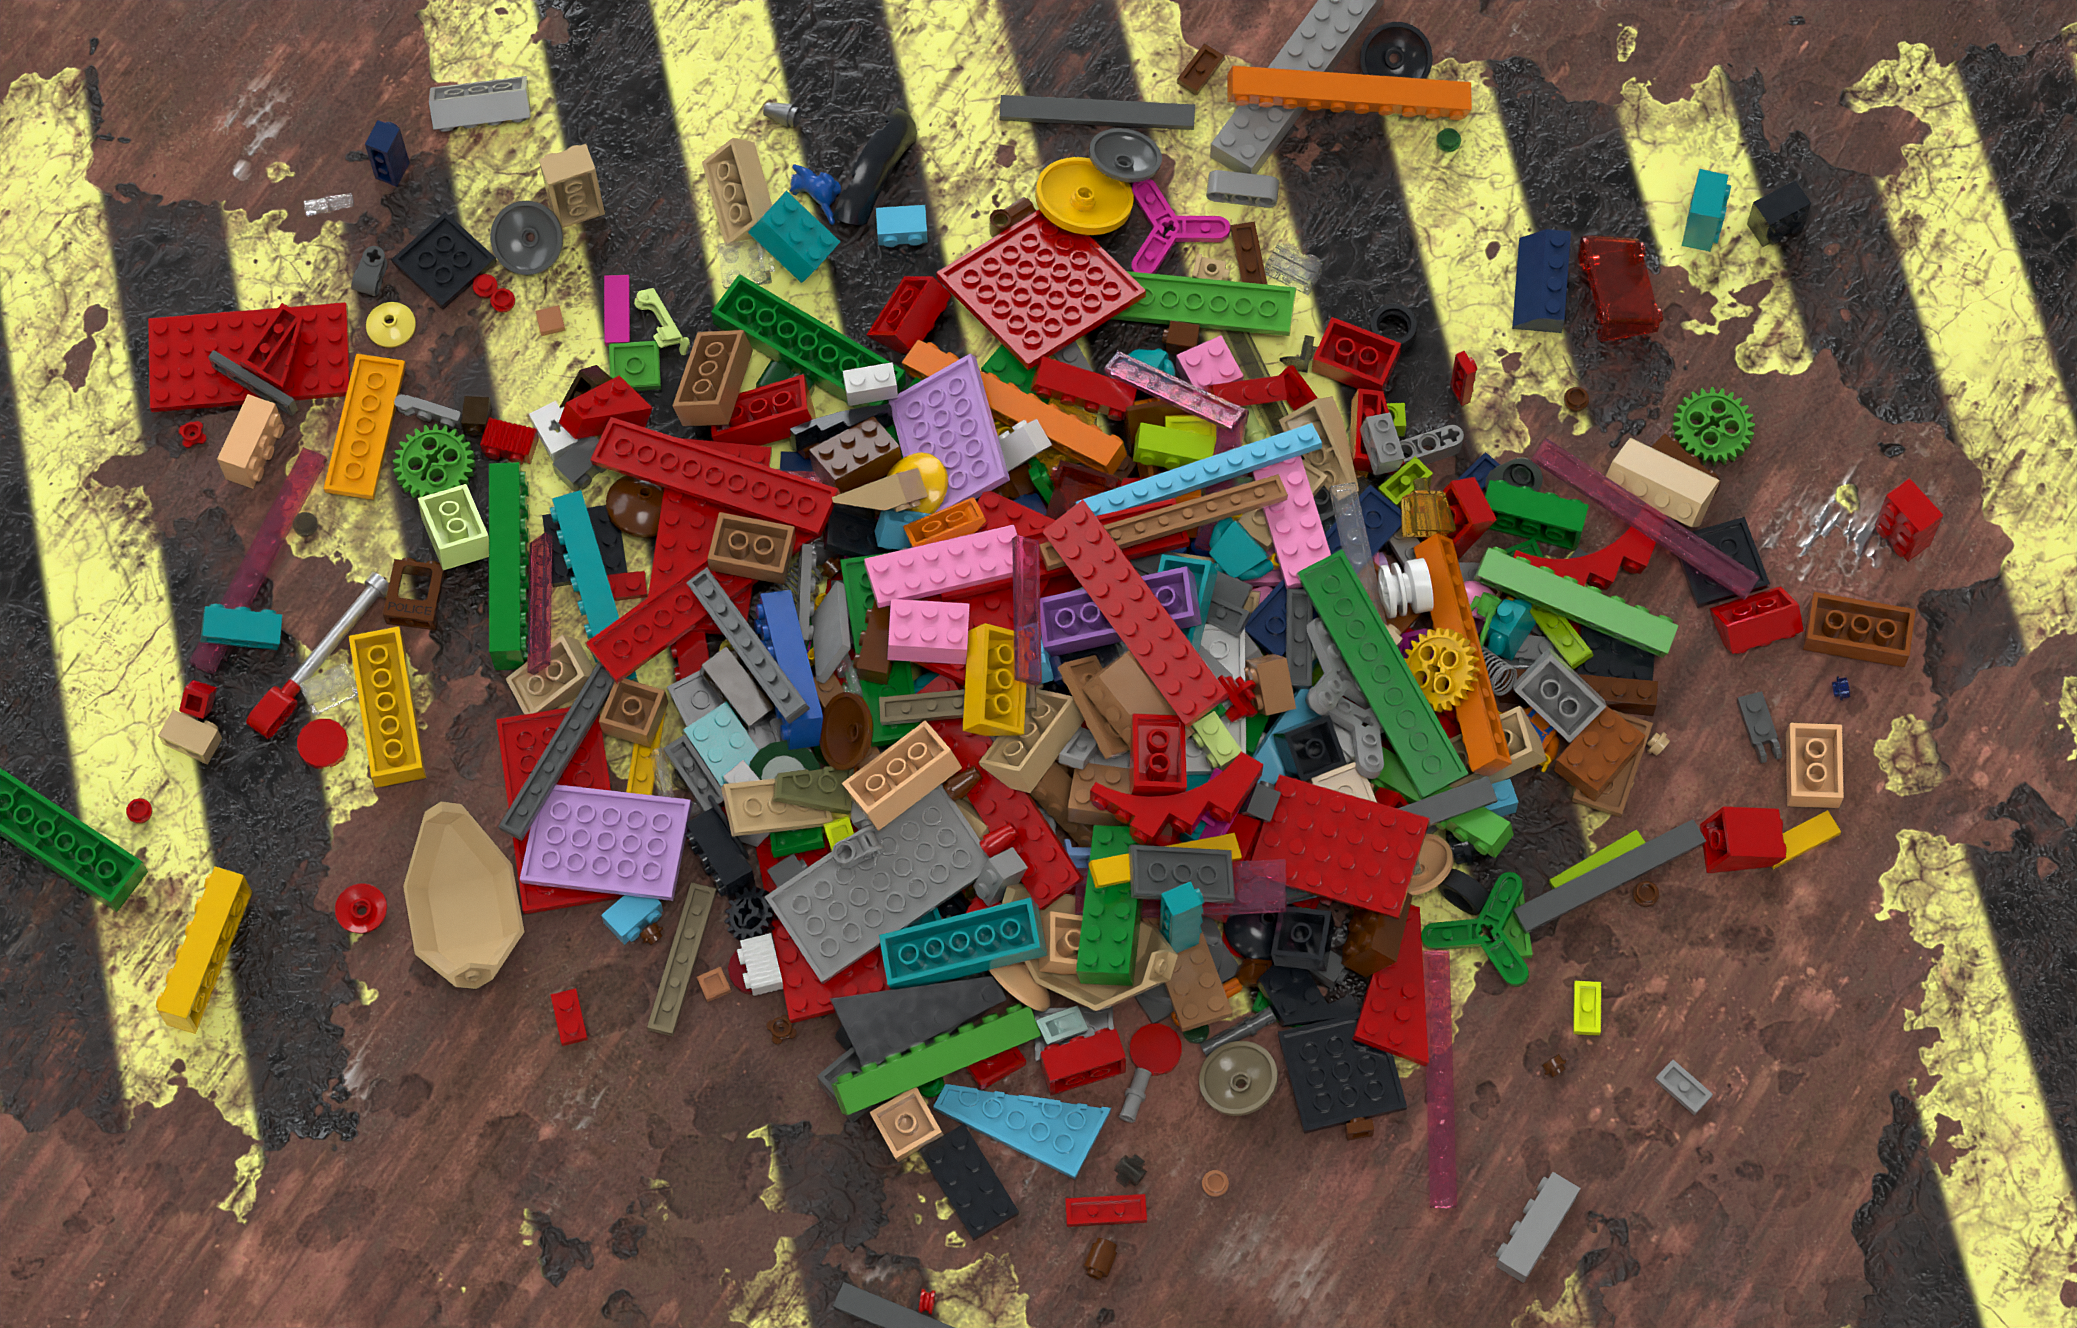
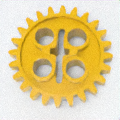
M1437 628L1436 632L1428 629L1427 636L1419 634L1420 642L1411 641L1414 648L1413 650L1405 649L1409 657L1408 659L1404 658L1431 708L1439 713H1442L1443 709L1452 711V705L1461 706L1460 698L1468 700V696L1465 693L1467 690L1474 692V688L1470 684L1479 680L1473 676L1474 672L1480 671V668L1474 667V663L1479 658L1471 656L1476 649L1468 646L1470 640L1463 638V634L1454 632L1451 629H1446L1445 631V629ZM1434 650V656L1430 660V653ZM1456 655V662L1452 666V659ZM1427 675V681L1423 684V678ZM1449 681V687L1445 690V685Z

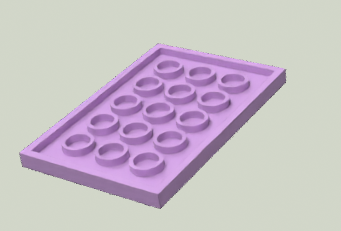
M971 353L899 393L898 398L888 399L892 407V417L903 458L913 453H929L938 458L946 468L948 488L945 498L936 512L972 497L976 499L983 492L991 491L1010 480L976 357Z
M556 785L531 825L520 881L525 884L673 901L686 839V823L690 819L693 803L689 799Z

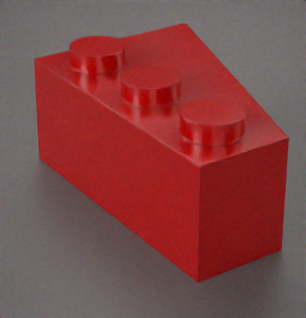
M281 303L241 359L240 366L285 393L303 329V315Z
M619 375L566 402L559 424L574 439L598 436L603 434L610 417L645 428L653 408Z
M1358 388L1352 399L1349 449L1354 470L1373 472L1360 428L1366 417L1389 413L1383 391ZM1403 461V463L1401 464V466H1400L1399 469H1401V468L1404 466V464H1405L1404 461ZM1397 471L1383 474L1394 475Z

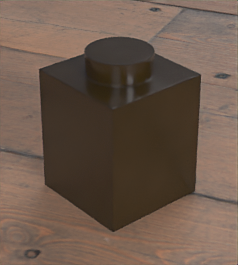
M464 396L461 420L464 433L471 436H481L484 434L488 419L491 418L492 405L489 397Z

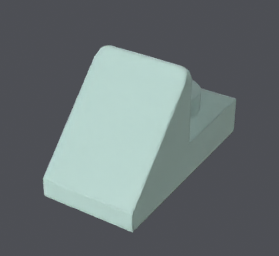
M1078 1006L1036 1021L1047 1045L1058 1044L1067 1038L1088 1030Z

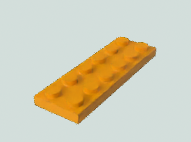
M356 354L323 488L325 493L374 500L396 410L394 401L400 393L406 368L405 361Z

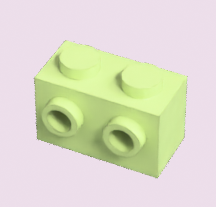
M1215 711L1192 725L1195 732L1191 737L1199 749L1202 747L1207 754L1205 757L1212 769L1218 768L1224 771L1238 754L1243 752Z

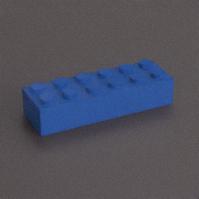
M791 590L760 594V603L756 604L757 619H754L755 632L760 634L761 642L810 707L808 711L789 724L775 706L776 717L781 719L783 724L780 726L782 740H787L789 750L819 746L823 714Z

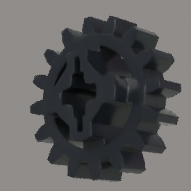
M753 886L752 890L744 887V894L736 892L737 899L735 901L729 900L732 907L725 910V913L730 915L725 920V923L730 925L727 930L734 934V938L745 940L768 934V929H775L772 921L779 918L774 915V910L765 898L770 893L763 888L760 889L757 886Z

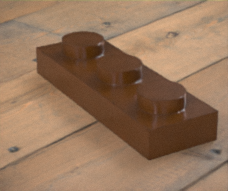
M1255 221L1230 225L1240 281L1268 285Z

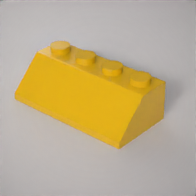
M986 623L968 631L963 731L983 736H1015L1024 734L1028 634Z

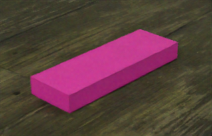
M629 275L604 276L605 346L613 343L630 342Z

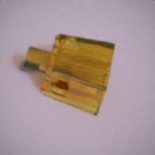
M1426 477L1414 479V492L1403 496L1401 499L1402 537H1431L1436 533L1445 536L1456 531L1446 494L1443 491H1430L1429 481Z

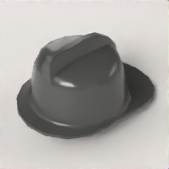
M1519 457L1491 470L1486 477L1485 487L1487 490L1490 480H1503L1512 486H1527L1534 491H1538L1543 483V475L1538 463H1534L1529 458Z

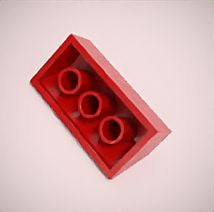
M804 374L739 393L729 424L711 425L713 440L715 442L761 446L790 437V428L816 419Z

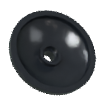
M1388 22L1378 26L1366 37L1360 51V67L1363 75L1427 79L1433 62L1432 49L1426 36L1418 28L1405 22ZM1391 54L1397 55L1398 59L1395 63H1392L1389 59Z
M1248 888L1239 892L1226 923H1223L1227 940L1235 951L1245 958L1272 960L1273 962L1271 951L1279 906L1293 907V905L1254 888ZM1263 916H1268L1270 922H1266Z

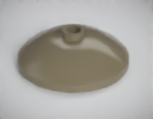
M1234 1041L1215 1049L1204 1061L1199 1075L1200 1090L1206 1102L1216 1111L1230 1116L1247 1115L1259 1110L1272 1098L1278 1084V1070L1271 1054L1262 1046L1248 1041ZM1241 1083H1245L1246 1086L1244 1088H1238Z

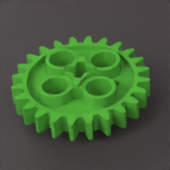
M1711 387L1708 394L1701 388L1699 396L1695 392H1691L1690 399L1684 397L1683 405H1678L1677 413H1674L1673 421L1675 422L1672 425V430L1676 432L1673 438L1681 439L1679 443L1682 447L1686 446L1685 451L1688 454L1693 453L1697 458L1701 457L1703 465L1706 464L1707 460H1711L1713 466L1716 465L1717 460L1726 465L1727 457L1734 462L1737 457L1736 453L1742 456L1745 451L1744 448H1749L1751 443L1749 440H1752L1754 435L1752 430L1755 423L1750 422L1752 421L1753 414H1746L1749 406H1740L1742 398L1733 400L1734 392L1725 396L1723 388L1719 394L1715 393L1714 387ZM1718 408L1723 413L1717 414L1712 409ZM1691 420H1698L1701 422V424L1695 425L1691 422ZM1732 428L1736 433H1728L1725 429ZM1704 440H1712L1715 444L1708 445Z
M437 424L434 425L433 430H429L427 425H424V432L421 433L416 428L414 429L416 436L412 437L407 434L408 442H399L402 450H395V455L398 459L393 460L394 466L397 467L393 470L395 476H399L397 478L398 484H403L402 487L405 493L411 490L412 498H415L418 494H420V497L461 486V484L469 485L467 477L474 476L473 470L470 469L476 467L475 461L472 460L475 458L474 452L470 450V442H465V436L463 434L458 436L457 429H453L449 433L447 425L442 430L438 429ZM429 445L436 446L433 450H425ZM449 457H457L453 462L446 461ZM422 465L419 470H412L413 466ZM437 476L443 477L439 482L432 481Z

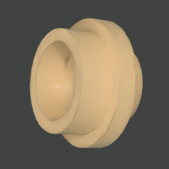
M1656 732L1646 743L1649 746L1647 752L1657 756L1670 742L1666 738L1667 734L1662 732L1659 735Z

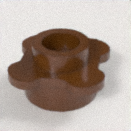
M782 1015L774 1020H770L766 1025L767 1029L772 1033V1042L775 1044H781L783 1040L793 1039L797 1035L796 1029L792 1028L788 1015ZM781 1027L784 1028V1031L782 1032L779 1031V1028Z

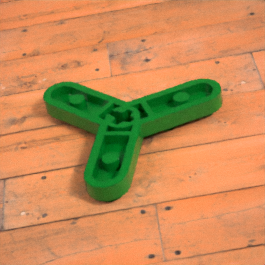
M1506 872L1500 875L1477 919L1435 922L1425 926L1421 934L1424 945L1428 949L1435 951L1482 947L1506 983L1513 987L1524 985L1530 977L1529 969L1503 932L1523 892L1524 887L1520 876L1513 872ZM1484 926L1488 929L1493 927L1491 930L1495 940L1493 943L1486 935L1480 936L1483 933L1482 928Z

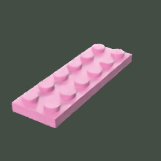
M1301 455L1252 471L1254 481L1279 474L1288 494L1286 501L1262 508L1286 589L1303 587L1296 576L1297 572L1331 555Z
M1014 525L864 559V565L878 608L891 605V599H920L1028 574L1029 569Z

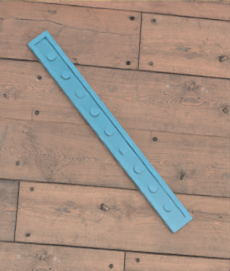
M1313 423L1083 500L1096 516L1160 502L1321 449L1322 441Z

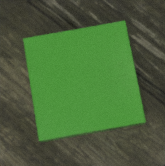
M656 341L609 344L610 377L615 378L620 375L635 391L661 389L660 351Z

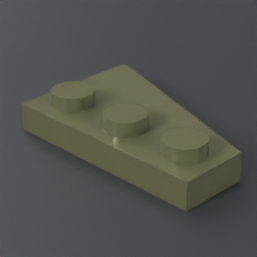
M829 766L819 770L809 771L806 769L778 773L775 776L773 801L848 815L851 812L852 798L842 783L854 774V768L851 770H837Z

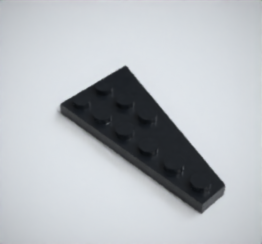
M994 976L829 998L861 1066L872 1062L879 1064L886 1060L885 1057L897 1052L901 1053L911 1046L921 1043L1007 1000L999 982Z

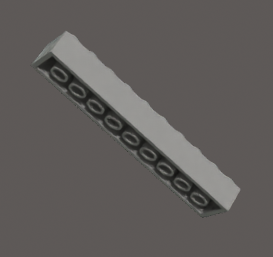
M1318 0L1268 68L1333 72L1384 4V0ZM1259 104L1239 106L1212 141L1210 158L1234 172L1257 174L1306 107L1285 109L1279 105H1273L1272 107H1260Z

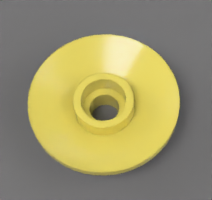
M387 302L377 306L370 312L366 321V330L369 338L375 344L385 348H394L405 344L413 336L416 328V321L412 311L407 306L397 302ZM388 319H394L392 323H386Z

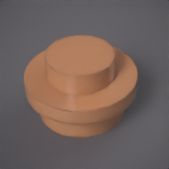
M1218 1170L1209 1171L1202 1180L1204 1192L1212 1197L1222 1196L1229 1186L1227 1176Z

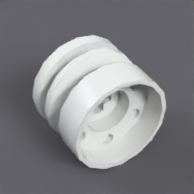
M1424 558L1405 561L1404 573L1401 572L1398 563L1391 564V572L1388 565L1379 566V597L1388 618L1396 617L1397 609L1400 616H1405L1407 614V603H1410L1414 613L1433 611L1434 599L1431 578Z

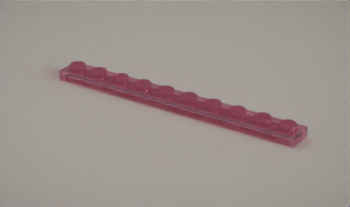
M1545 438L1533 455L1532 462L1744 600L1760 578V576L1549 439Z
M304 447L301 450L220 602L225 608L250 607L327 462L326 456ZM199 642L189 662L194 667L214 674L229 645Z
M1423 951L1429 1064L1426 1066L1430 1208H1456L1457 1186L1450 951Z

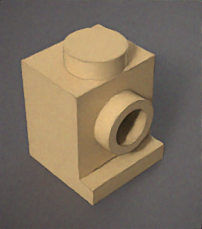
M1197 253L1192 278L1228 281L1230 269H1226V261L1202 257V254Z

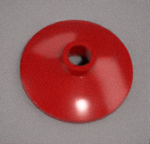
M360 883L346 888L339 895L335 904V915L339 924L345 930L356 934H364L375 930L381 925L387 914V902L383 893L370 884ZM361 908L367 909L364 915H359L358 911Z

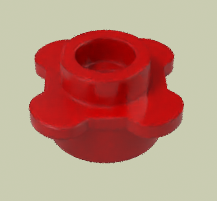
M188 422L179 428V434L183 437L182 444L184 447L190 448L194 444L206 442L207 437L203 434V424L201 422Z

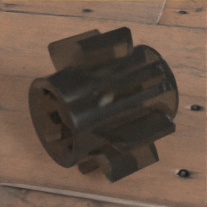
M1134 1154L1132 1158L1127 1155L1123 1156L1114 1168V1171L1118 1173L1116 1181L1125 1188L1129 1184L1136 1187L1147 1173V1170L1143 1168L1145 1161L1137 1154Z

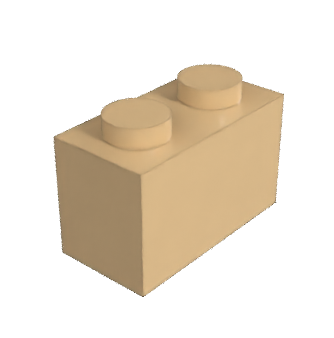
M174 709L158 734L163 745L207 765L222 740L218 727L209 721L202 723L196 720L195 716L183 712L180 713Z

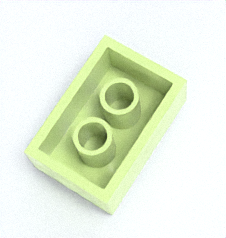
M467 484L418 498L422 521L443 570L489 557V536Z

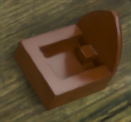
M1244 959L1236 970L1235 975L1238 981L1244 987H1258L1256 983L1258 978L1273 965L1272 960Z

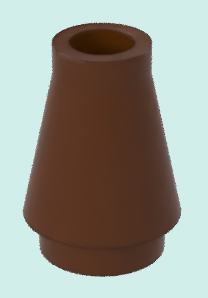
M973 765L971 768L949 777L946 780L947 782L943 784V788L955 802L958 799L962 800L983 777Z

